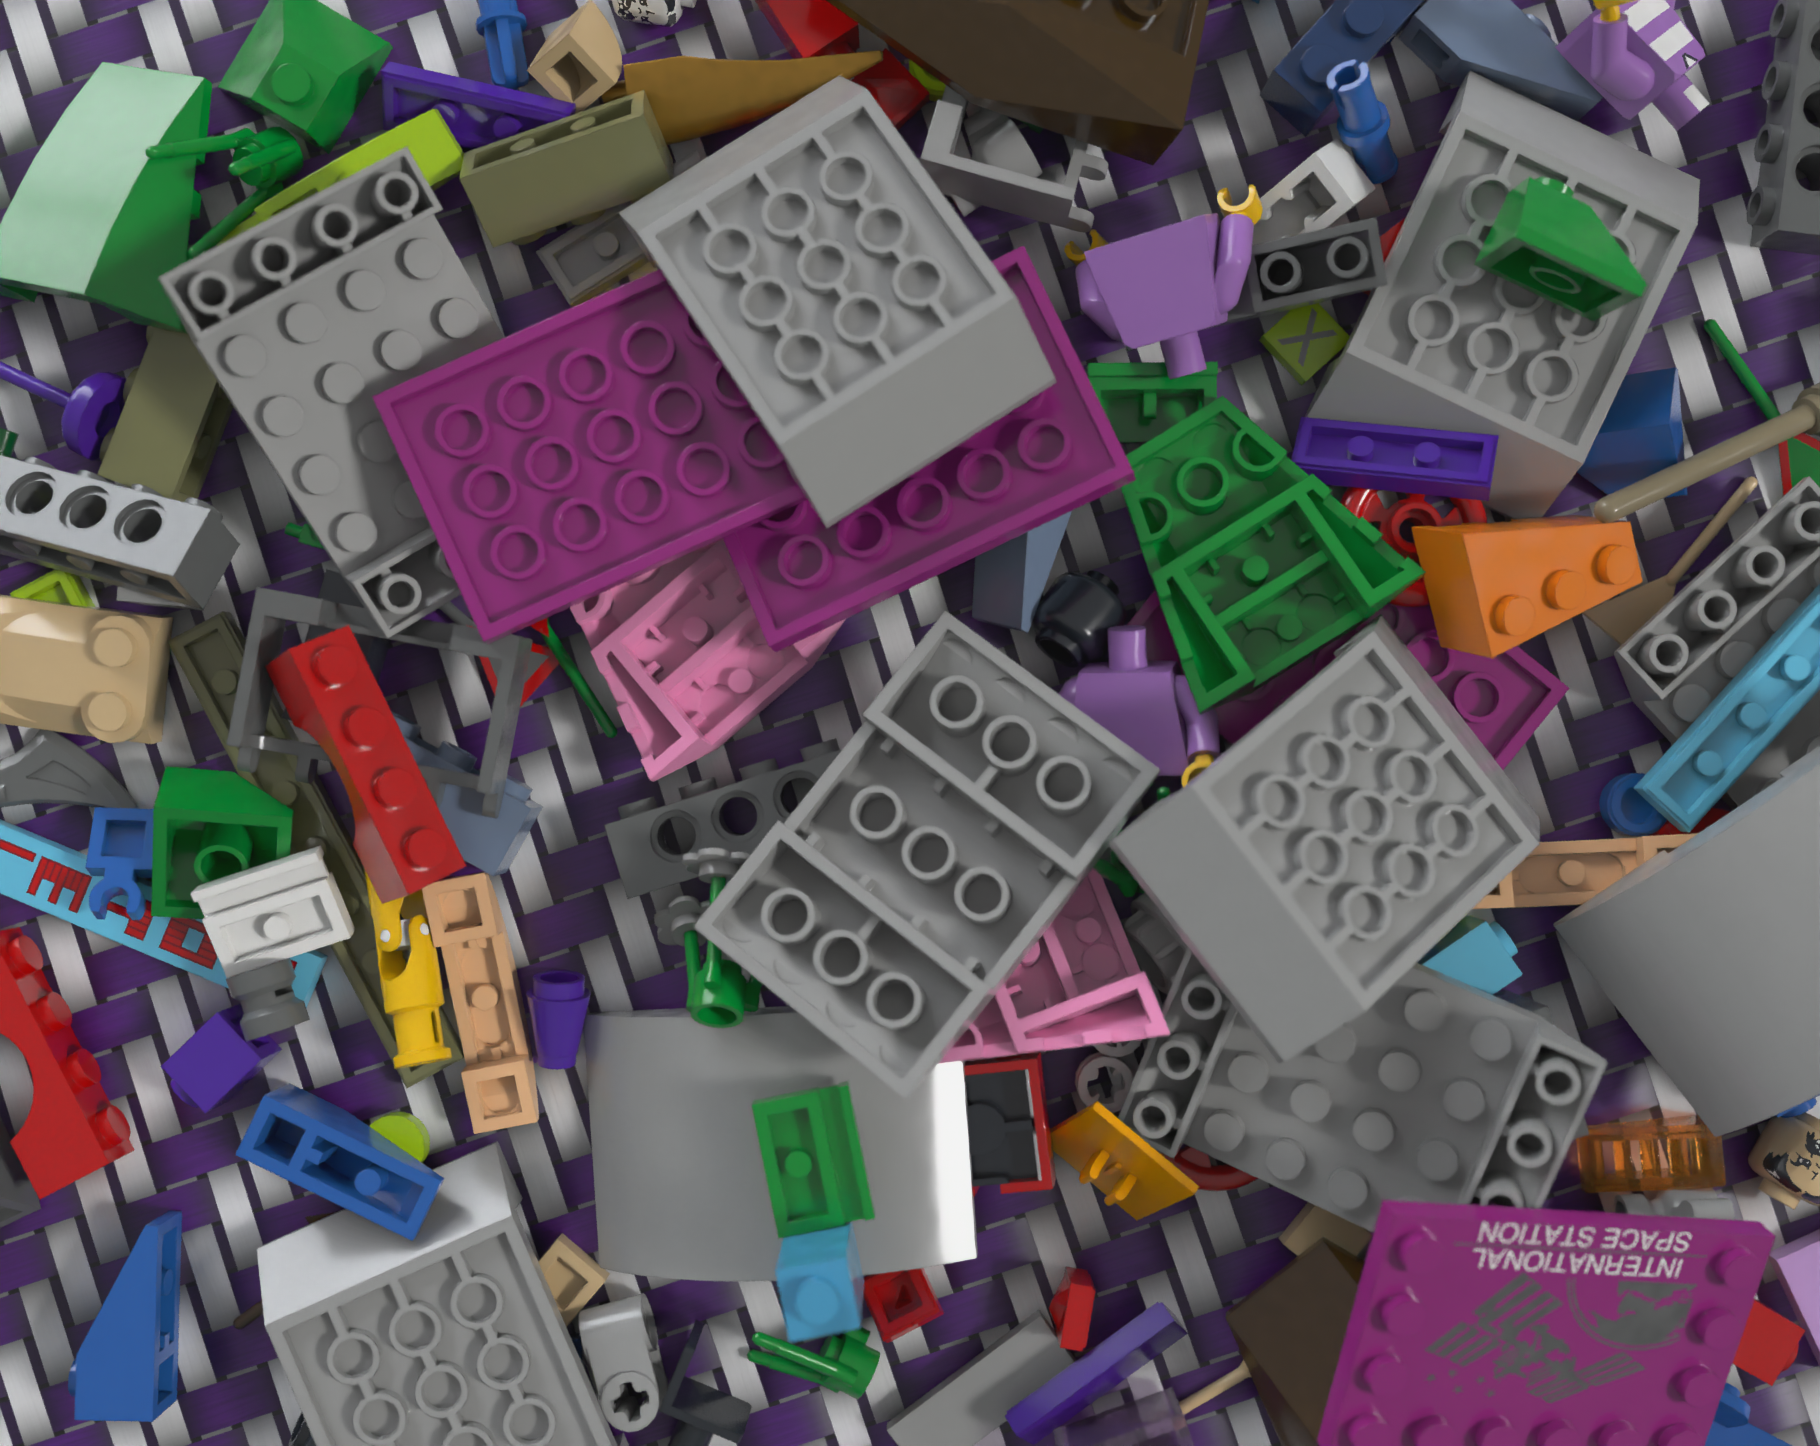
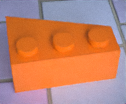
M1565 515L1511 519L1508 522H1470L1454 526L1411 527L1420 565L1426 572L1423 578L1440 647L1494 658L1643 582L1630 521L1616 520L1612 523H1602L1596 517Z

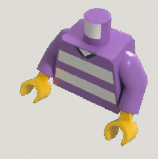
M1593 0L1596 10L1555 48L1624 118L1631 120L1650 103H1653L1673 128L1678 131L1710 104L1685 75L1705 57L1704 49L1674 11L1676 0Z

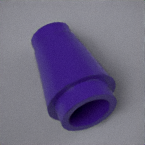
M550 970L537 973L533 976V987L526 992L535 1047L538 1053L537 1064L546 1069L571 1068L576 1065V1053L579 1049L591 991L585 988V976L581 973L568 970Z

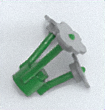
M720 848L700 849L698 853L683 855V863L686 865V870L699 874L701 881L711 883L710 900L699 902L698 899L692 896L677 897L670 902L669 909L660 910L654 915V923L658 927L657 935L661 943L672 946H685L689 987L686 1010L690 1012V1016L694 1021L704 1026L730 1028L739 1025L743 1021L744 1011H758L760 990L763 983L752 974L747 983V979L742 975V967L734 961L722 959V950L709 939L707 944V962L703 964L701 969L699 946L703 945L707 938L693 926L750 856V854L745 852H729Z

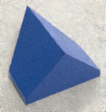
M1676 367L1625 375L1583 465L1577 471L1579 475L1607 495L1685 460L1679 376ZM1687 487L1665 498L1688 496Z

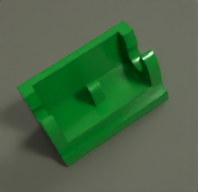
M1165 362L1088 363L1085 369V373L1120 444L1146 443L1217 399V362H1205L1207 369L1170 380Z

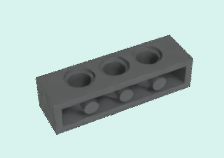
M1779 0L1773 10L1770 21V35L1776 38L1774 57L1765 73L1762 84V97L1764 100H1768L1766 122L1759 131L1754 148L1755 160L1760 162L1758 186L1751 194L1746 215L1748 224L1753 225L1750 247L1820 255V61L1814 56L1811 49L1812 45L1820 50V0ZM1803 107L1808 108L1814 113L1817 118L1818 127L1813 126L1807 121ZM1796 169L1802 171L1808 177L1810 191L1803 188L1797 181Z
M0 455V554L204 610L240 545L221 522L223 519L222 514L202 500L186 498L184 502L165 498L157 491L141 484H132L130 488L111 484L101 476L90 471L79 470L77 474L57 470L49 463L35 457H26L24 461Z
M831 739L800 749L803 762L779 769L776 758L740 768L739 771L743 781L719 789L715 777L678 788L682 800L658 808L653 796L618 807L621 820L604 826L627 899L699 877V874L686 870V865L683 863L684 854L698 853L700 849L720 848L729 852H745L751 855L776 822L779 820L784 824L792 814V811L786 806L784 801V790L787 784L798 777L809 779L815 784L843 750H840L837 739ZM735 797L748 799L757 810L756 825L749 833H736L725 823L724 809L727 803ZM673 817L687 819L695 829V843L686 853L673 851L664 840V828Z

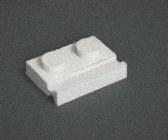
M321 845L198 885L191 892L193 901H198L204 918L202 922L227 978L351 938L355 927L332 872H328L323 859L324 852Z

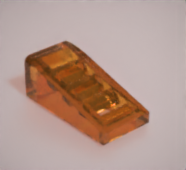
M1699 1115L1587 1126L1589 1135L1576 1139L1581 1190L1586 1193L1703 1189L1726 1185L1722 1137H1715ZM1686 1138H1689L1692 1163L1691 1166H1689ZM1659 1139L1667 1140L1669 1168H1661ZM1612 1141L1616 1173L1605 1174L1602 1142ZM1630 1141H1639L1641 1171H1633Z

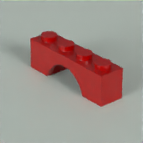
M347 625L290 648L267 664L265 668L294 726L307 732L319 743L332 761L345 786L355 819L356 830L353 846L381 903L408 896L466 867L460 851L350 626Z
M20 927L0 931V1033L19 1048L27 1060L32 1074L34 1093L31 1110L24 1125L10 1143L40 1200L134 1151V1148L129 1140L130 1126L125 1115L118 1107L111 1105L100 1084L101 1070L96 1059L88 1050L81 1047L70 1026L72 1024V1014L68 1004L58 993L52 991L41 969L43 967V958L39 948L31 938L23 934Z

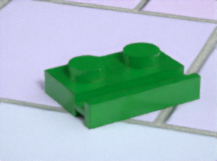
M849 1081L823 1088L815 1087L753 1100L751 1106L778 1239L843 1226L846 1222L875 1219V1208Z

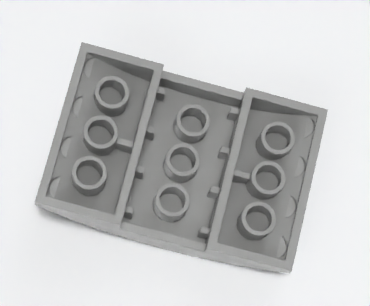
M944 611L862 714L866 721L784 824L779 820L776 822L693 926L904 1099H907L935 1068L1016 970L1109 846L1108 843L1119 833L1160 773L1159 768L947 611Z
M1820 746L1779 772L1782 777L1781 779L1669 854L1665 850L1661 851L1553 924L1715 1137L1755 1124L1820 1095Z
M791 1006L758 1008L756 1012L744 1011L743 1021L739 1025L730 1028H712L701 1025L693 1020L686 1008L586 1013L584 1037L600 1268L626 1274L667 1279L777 1281L775 1269L783 1238L778 1239L751 1106L752 1102L757 1099L815 1087L823 1088L838 1085L840 1082L849 1081L875 1208V1219L852 1221L863 1275L919 1269L977 1258L972 1162L967 1115L968 1104L964 1071L965 1061L937 1064L907 1099H904Z

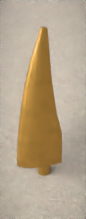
M877 50L789 60H730L677 56L623 65L625 80L617 81L615 85L602 95V99L605 104L644 90L667 145L736 128L783 111L839 75L849 80L883 61V52Z

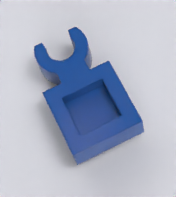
M95 807L85 868L91 876H104V879L93 887L89 896L90 910L97 919L106 918L109 901L119 895L128 897L127 914L132 920H141L146 910V899L138 887L139 877L152 878L153 809Z

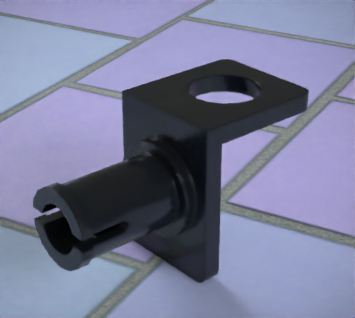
M696 1320L659 1409L660 1412L679 1419L667 1446H709L714 1434L734 1443H740L752 1408L746 1401L684 1376L705 1324L699 1320Z

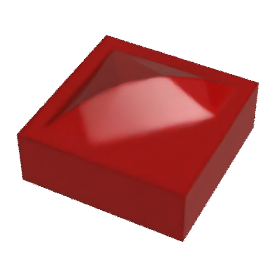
M885 48L882 51L883 61L861 72L851 81L868 89L898 131L907 120L929 101L930 93Z
M1065 1266L1064 1277L1049 1306L1051 1317L1056 1325L1055 1330L1060 1348L1083 1351V1348H1086L1095 1287L1090 1274L1085 1269Z
M924 1268L871 1274L864 1278L863 1297L882 1340L886 1343H890L944 1314Z

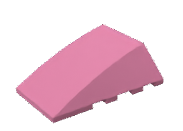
M723 538L570 607L576 622L581 625L592 649L590 651L599 672L604 675L618 705L616 707L627 732L631 733L642 757L641 762L652 782L722 746L815 665L846 620L844 619L780 651H773L766 642Z
M1092 868L1016 970L938 1064L1170 1036V1031L1145 971H1140L1102 875Z

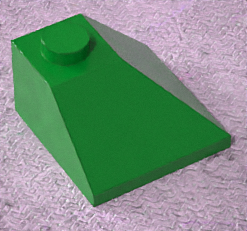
M269 0L218 88L308 143L330 154L393 47L389 42L317 0Z
M1528 177L1507 194L1474 265L1591 321L1641 298L1647 283L1592 207L1573 198V190L1560 181L1547 177H1538L1536 179Z
M166 766L153 807L151 916L203 919L204 915L198 901L194 902L191 896V892L198 885L290 856L293 810L235 772Z

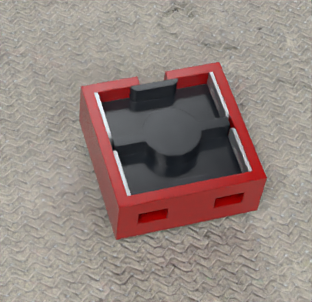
M1041 1052L965 1061L964 1071L967 1090L973 1196L976 1195L980 1186L1000 1184L1001 1194L1053 1189L1056 1172Z

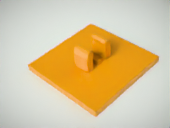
M1098 1101L1050 1129L1053 1151L1080 1173V1183L1087 1184L1091 1182L1107 1195L1104 1199L1106 1205L1110 1206L1116 1203L1136 1221L1194 1195L1199 1188L1196 1183Z

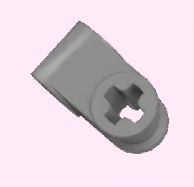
M642 1293L580 1311L579 1330L582 1346L593 1371L602 1411L606 1420L616 1429L625 1432L643 1429L656 1417L668 1387V1378L658 1347L654 1315L646 1295ZM629 1382H632L636 1392H647L648 1396L642 1405L638 1404L635 1396L624 1397L623 1391Z

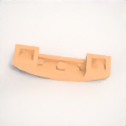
M1697 834L1539 842V845L1473 909L1582 905L1661 851L1665 850L1669 854Z
M482 871L440 879L422 888L434 948L441 946L466 1063L461 1076L473 1132L478 1134L535 1123L539 1120V1109L528 1025L509 937L489 874Z

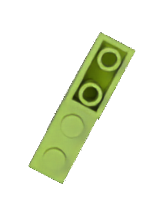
M432 109L346 153L254 209L257 214L239 224L217 246L406 146L432 191L460 175L464 152L439 110Z

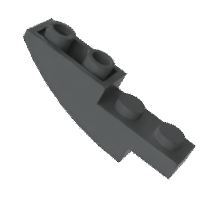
M1374 217L1252 245L1251 261L1237 305L1228 311L1227 322L1205 329L1288 311L1388 285L1377 218Z

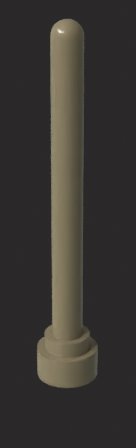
M1820 382L1804 389L1798 395L1792 410L1599 499L1594 506L1595 517L1602 523H1612L1798 434L1805 433L1820 436Z

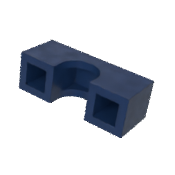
M1336 0L1273 69L1259 96L1306 137L1335 105L1333 95L1326 83L1330 71L1337 65L1349 60H1358L1359 65L1362 62L1368 65L1386 43L1389 45L1398 36L1414 14L1428 0Z

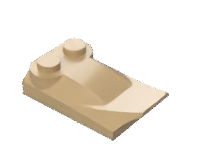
M0 595V724L93 736L108 743L130 741L155 744L162 742L170 646L167 641L171 639L173 617Z

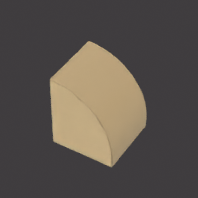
M588 0L548 36L527 71L554 99L575 103L576 114L585 110L616 84L622 70V56L616 36L607 19L592 0Z

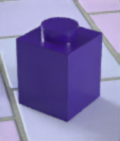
M240 1004L217 1012L160 1066L172 1078L170 1084L175 1094L186 1104L195 1108L200 1107L204 1113L227 1103L282 1050L269 1035L245 1041L240 1025L244 1012Z

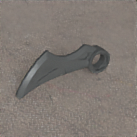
M40 729L25 747L15 754L0 760V808L25 804L52 803L93 808L138 809L137 804L107 768L83 748L55 731Z

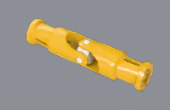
M365 871L370 911L375 930L385 1014L392 1015L398 1055L393 1058L394 1069L451 1059V1048L444 1046L439 1007L445 1002L438 955L432 940L422 889L408 896L382 904ZM411 949L408 962L406 963L402 950Z

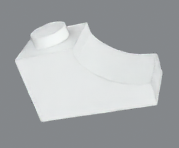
M1338 138L1313 153L1260 198L1263 211L1261 218L1254 225L1252 245L1329 228L1376 190L1375 186Z

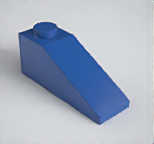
M291 1083L263 1096L235 1154L411 1241L417 1237L444 1181L442 1176L348 1111Z
M169 1210L144 1226L78 1350L68 1377L69 1394L75 1397L74 1420L153 1422L177 1401L182 1210Z

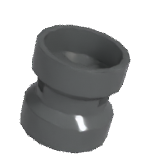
M290 958L226 979L231 997L240 1001L244 1015L240 1025L245 1041L269 1035L310 1020L304 1001L295 997L291 986L296 975Z

